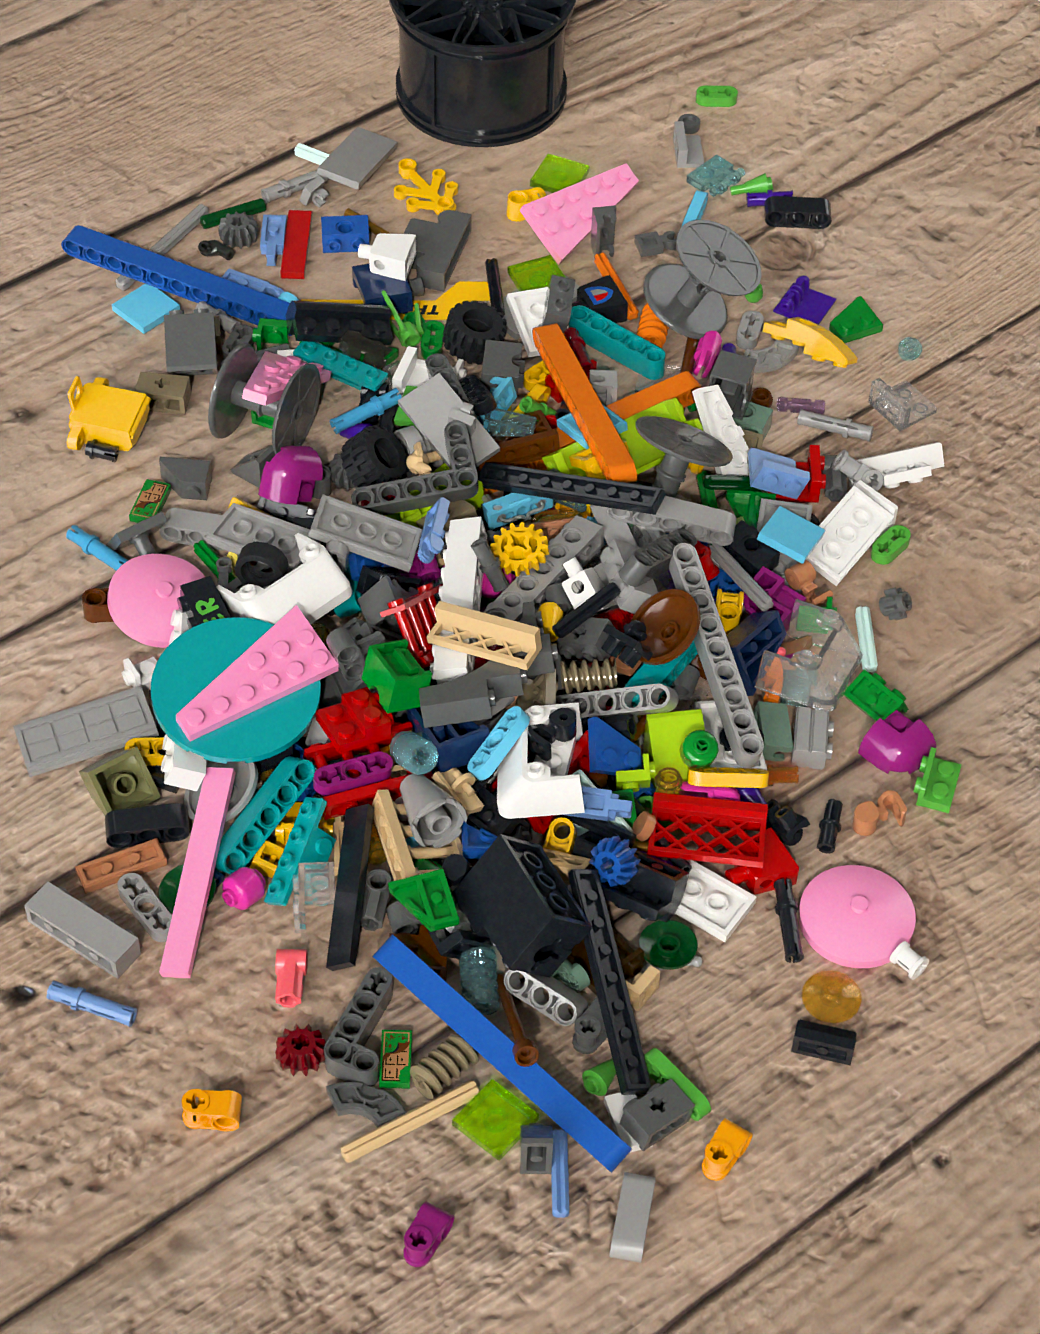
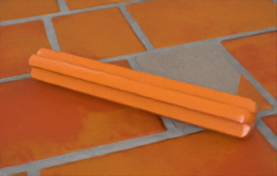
M603 252L596 254L594 262L603 277L607 275L612 277L628 303L627 319L630 321L639 317V310L607 255Z

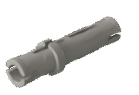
M317 170L287 181L284 179L280 180L274 186L261 189L264 202L269 203L281 197L288 198L292 193L303 190L308 183L318 176ZM320 176L325 180V182L328 181V178Z
M803 409L800 410L797 421L798 425L842 434L844 438L850 436L867 440L868 442L871 441L874 426L855 423L853 419L847 418L842 420Z

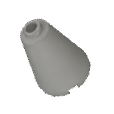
M413 773L403 779L400 784V792L414 839L423 847H426L425 845H432L434 848H440L455 840L462 832L460 828L463 821L465 823L467 821L466 810L462 804L421 773Z

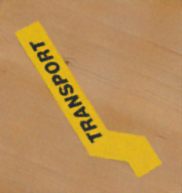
M459 281L436 300H412L413 311L410 312H415L414 305L418 303L420 314L424 320H447L449 311L458 303L462 304L463 301H490L488 282ZM301 299V301L364 304L363 300ZM409 312L399 313L401 320ZM391 315L390 320H395L393 315Z

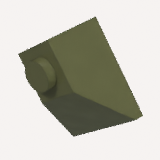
M138 747L103 758L79 771L91 798L104 815L114 810L144 807L161 798Z

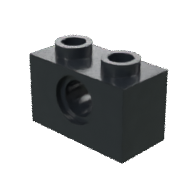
M741 520L735 526L733 542L723 547L752 578L755 577L763 566L770 571L774 570L779 565L780 552L757 540L758 530Z

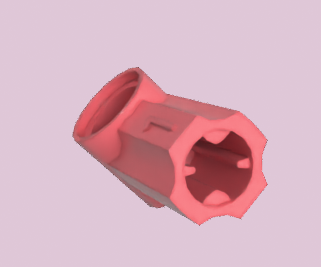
M277 949L276 951L277 984L275 1000L276 1003L281 1004L283 1007L291 1008L301 1004L303 977L307 974V949Z

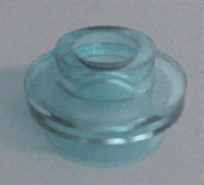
M907 337L899 343L898 354L903 360L912 361L920 356L922 345L918 339Z

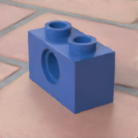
M368 215L321 217L323 253L358 252L360 244L369 245Z

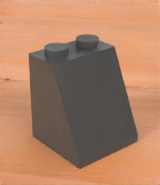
M194 309L192 314H184V310L169 311V315H164L167 373L181 376L218 374L214 313L209 312V309Z

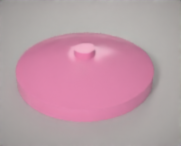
M146 554L135 557L119 567L111 579L107 594L110 615L116 625L132 639L145 645L167 648L172 630L174 629V626L170 625L172 613L174 610L179 609L177 598L180 597V585L205 578V575L191 563L175 556Z
M845 865L820 873L807 885L800 900L798 919L803 936L810 946L824 958L846 967L872 968L891 962L889 961L891 954L903 941L910 943L915 929L916 913L907 891L891 876L866 866Z

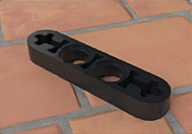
M469 375L459 380L470 404L474 405L473 410L476 415H486L496 409L497 404L492 393L476 375Z

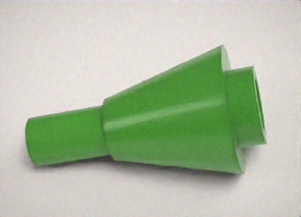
M766 173L742 185L730 187L731 196L747 194V192L758 193L773 190L772 179L767 177Z
M611 1058L583 1072V1084L589 1093L598 1096L606 1094L616 1075L613 1059Z

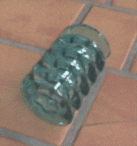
M402 731L396 734L391 741L390 755L392 759L409 772L417 775L426 774L436 766L438 761L437 748L432 742L411 731Z
M476 947L465 951L459 958L461 996L483 1016L491 1015L500 1008V1003L497 1001L499 999V992L497 991L498 982L496 981L497 972L495 971L497 964L494 960L496 953L488 947Z

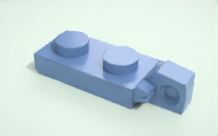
M263 215L260 251L261 254H266L267 266H276L277 255L283 254L287 215Z
M582 786L585 813L562 814L603 821H615L616 817L631 818L633 804L632 801L620 800L619 795L612 793V790Z

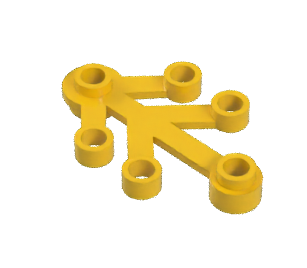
M405 158L399 161L398 171L401 177L410 179L419 188H410L405 185L394 187V197L396 199L403 200L407 196H412L406 200L407 211L417 212L420 209L434 210L437 215L445 210L456 211V204L453 200V196L458 194V184L456 182H446L444 196L438 194L441 183L446 181V172L443 169L433 170L432 182L429 185L417 173L415 160ZM415 197L430 199L431 201H423Z

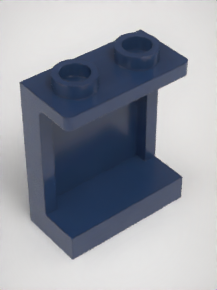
M370 263L352 266L353 286L358 288L364 304L387 305L381 293L385 290L398 314L413 311L412 291L407 279L403 281L372 273L370 271Z

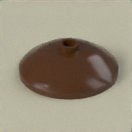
M680 589L661 591L647 599L636 611L631 621L638 620L645 624L647 638L640 643L643 648L653 653L649 661L642 657L639 661L648 665L665 664L680 656L692 644L700 626L701 613L697 601L689 593Z

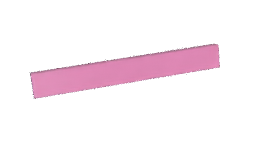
M206 767V775L202 783L159 971L162 977L191 978L236 775L234 768Z

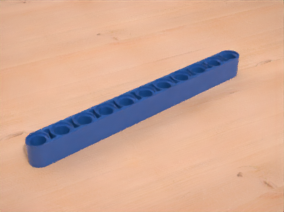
M77 225L61 243L63 250L72 257L196 303L205 301L215 309H222L228 315L257 326L260 318L286 320L289 302L92 229Z
M393 934L372 956L611 1173L632 1150L630 1146L537 1063L528 1067L518 1065L512 1052L515 1043Z

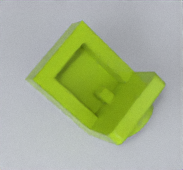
M648 753L642 756L643 769L616 771V790L633 789V792H637L639 788H650L651 779L656 778L655 762H649Z

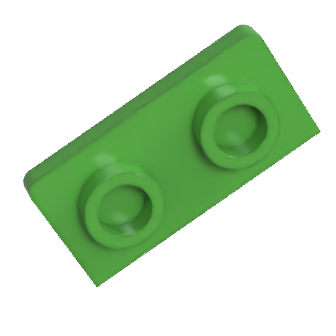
M931 747L929 757L923 755L919 771L924 773L923 778L917 776L913 793L918 794L916 805L949 813L962 764L935 758L937 748Z

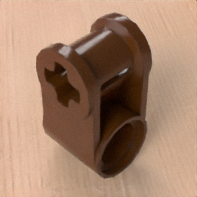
M91 588L83 593V615L88 622H114L107 604L109 588Z

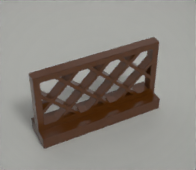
M541 410L481 424L500 447V451L485 462L518 466L542 460V457L560 449L558 433L556 429L551 428ZM539 420V422L536 425L528 423L531 421ZM514 427V429H513L512 431H511V430H506V429H504V428ZM521 430L530 431L528 434L520 433ZM497 436L506 437L504 440L495 439ZM485 462L476 467L477 474H479Z

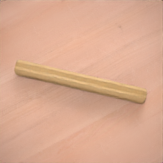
M470 1080L340 1147L342 1157L347 1163H350L479 1097L480 1091L477 1084Z

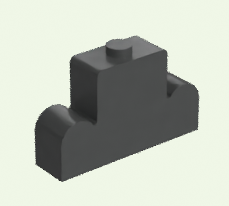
M445 210L438 215V223L415 218L410 219L404 234L416 235L417 254L411 268L416 269V277H421L424 288L444 292L471 234L472 214Z

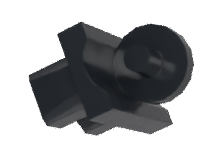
M633 620L629 624L624 625V633L608 624L603 631L609 637L601 649L613 658H617L620 654L618 659L632 669L641 657L648 661L651 659L653 653L643 648L640 643L647 638L644 623Z
M774 799L766 803L768 804L766 830L772 828L781 842L788 846H794L799 843L803 836L802 828L810 825L808 819L795 813L789 806H780L778 801Z

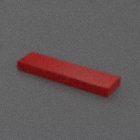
M289 210L280 271L282 279L305 278L312 211Z

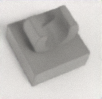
M319 175L304 187L299 201L305 206L312 201L319 208L326 203L324 199L329 195L323 189L325 180Z
M464 402L460 411L451 408L448 415V423L453 420L463 422L467 427L469 436H472L476 429V417L473 416L474 411H472L474 405Z

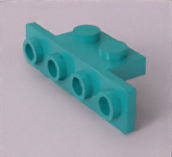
M302 341L293 351V356L299 357L308 363L323 365V369L331 371L330 378L360 391L361 386L377 391L388 378L387 372L317 342Z
M306 797L300 806L298 816L289 834L282 856L278 861L272 881L268 886V891L264 898V902L267 904L286 906L295 883L307 891L316 892L336 842L334 837L318 828L327 805V801L323 798Z

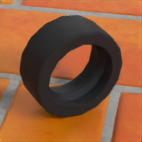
M252 542L246 544L241 549L234 569L236 576L244 585L253 584L263 588L285 576L289 564L285 554L276 546L266 542ZM259 561L265 563L275 572L259 571L251 566L249 562Z

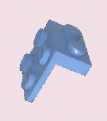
M751 448L748 452L750 487L797 499L810 480V473L797 469L796 462L791 458L756 448Z

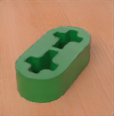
M428 321L423 326L424 334L421 337V356L425 360L432 354H442L444 345L442 341L444 325L439 321Z

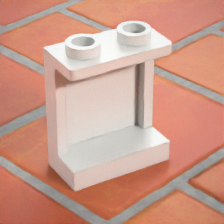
M407 347L392 378V389L397 388L399 391L397 395L401 394V396H403L406 386L419 387L429 380L425 360L417 359V348ZM458 359L456 366L452 367L459 381L467 376V370L464 369V360Z

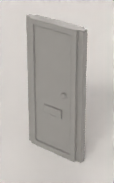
M141 686L13 726L29 777L123 748L127 741L133 738H154L159 736Z

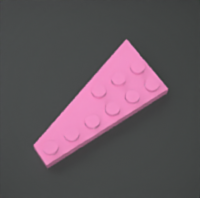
M626 163L522 206L520 212L559 265L591 232L592 208L617 205L637 185L639 180Z
M265 351L244 387L242 398L262 405H268L280 400L283 390L292 375L307 363L301 362L299 357H284ZM309 363L314 364L318 368L320 384L330 381L331 371L323 369L321 364Z
M296 605L176 714V722L191 742L337 672L339 666Z

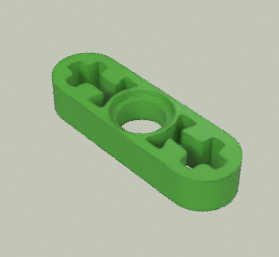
M652 1048L644 1054L648 1074L656 1083L662 1085L672 1079L695 1105L691 1115L693 1120L699 1121L711 1112L710 1103L703 1093L660 1050Z

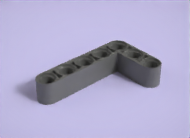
M453 420L444 428L445 446L451 470L360 487L351 496L352 505L384 516L433 506L441 497L450 502L474 497L478 492V474L466 425L461 421ZM460 434L462 437L453 439L450 436ZM458 457L467 458L464 462L456 461ZM464 480H470L473 482L471 485L464 486L461 484V482ZM439 485H444L447 487L443 491H438L435 489ZM413 490L421 491L417 496L409 494ZM388 495H393L396 497L394 500L391 501L384 500V498ZM362 500H367L370 502L366 506L358 505V503Z

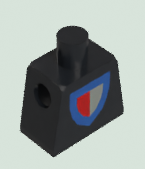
M610 275L580 286L577 289V301L572 303V307L578 305L585 306L614 323L627 321L628 303Z

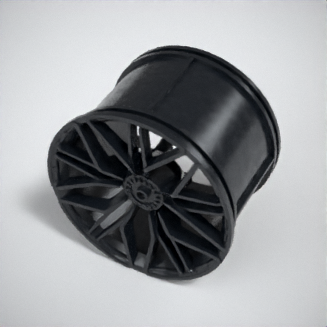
M389 0L399 26L400 66L396 74L397 103L406 119L417 129L433 138L455 145L499 147L530 139L546 130L558 119L564 109L567 97V77L564 70L565 29L575 9L576 0Z

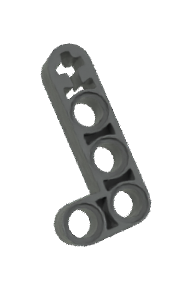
M375 967L369 970L324 1046L325 1068L332 1076L346 1082H363L364 1085L371 1087L378 1082V1055L373 1050L364 1046L393 996L392 974L387 969ZM349 1032H357L356 1034H347ZM337 1055L343 1056L342 1058H333ZM370 1067V1069L368 1070H362L360 1068Z

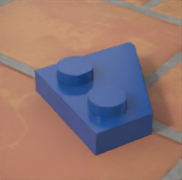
M592 717L588 719L590 772L616 775V771L642 769L640 747L600 718Z

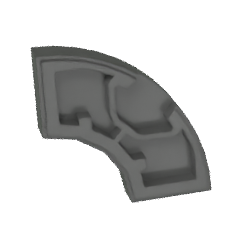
M340 1082L326 1086V1092L338 1116L348 1114L361 1115L371 1120L378 1128L407 1113L401 1103L384 1089L379 1090L364 1085L363 1082Z

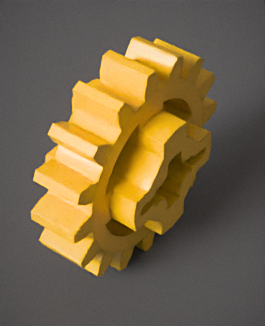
M521 522L519 527H515L511 523L509 530L500 529L501 536H493L495 543L490 544L494 556L499 558L501 562L500 568H504L507 575L511 571H515L516 577H519L521 571H524L526 575H530L531 568L538 571L539 563L545 564L547 562L546 555H549L547 536L543 535L542 529L535 531L534 524L526 528L524 522Z

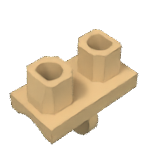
M452 768L446 772L438 771L434 773L432 779L436 785L462 804L466 810L467 817L471 813L482 810L484 805L471 787L476 780L472 773L462 774L457 768Z

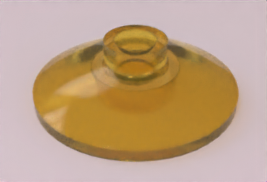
M822 971L816 973L803 986L802 1001L806 1010L813 1017L823 1022H845L856 1015L861 1005L862 998L858 985L850 977L840 972ZM828 990H833L837 993H831Z

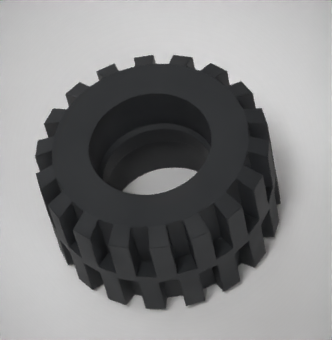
M463 301L462 304H456L449 311L443 331L442 341L445 343V349L450 350L449 354L456 356L457 360L463 359L468 364L476 363L477 365H482L486 340L504 341L507 322L506 319H503V314L497 312L495 307H490L484 302Z
M369 426L347 440L345 445L342 446V466L347 472V477L351 479L355 487L360 488L407 477V472H409L406 465L407 456L405 453L407 452L402 447L401 441L395 437V434L391 431L388 432L387 428L383 426Z

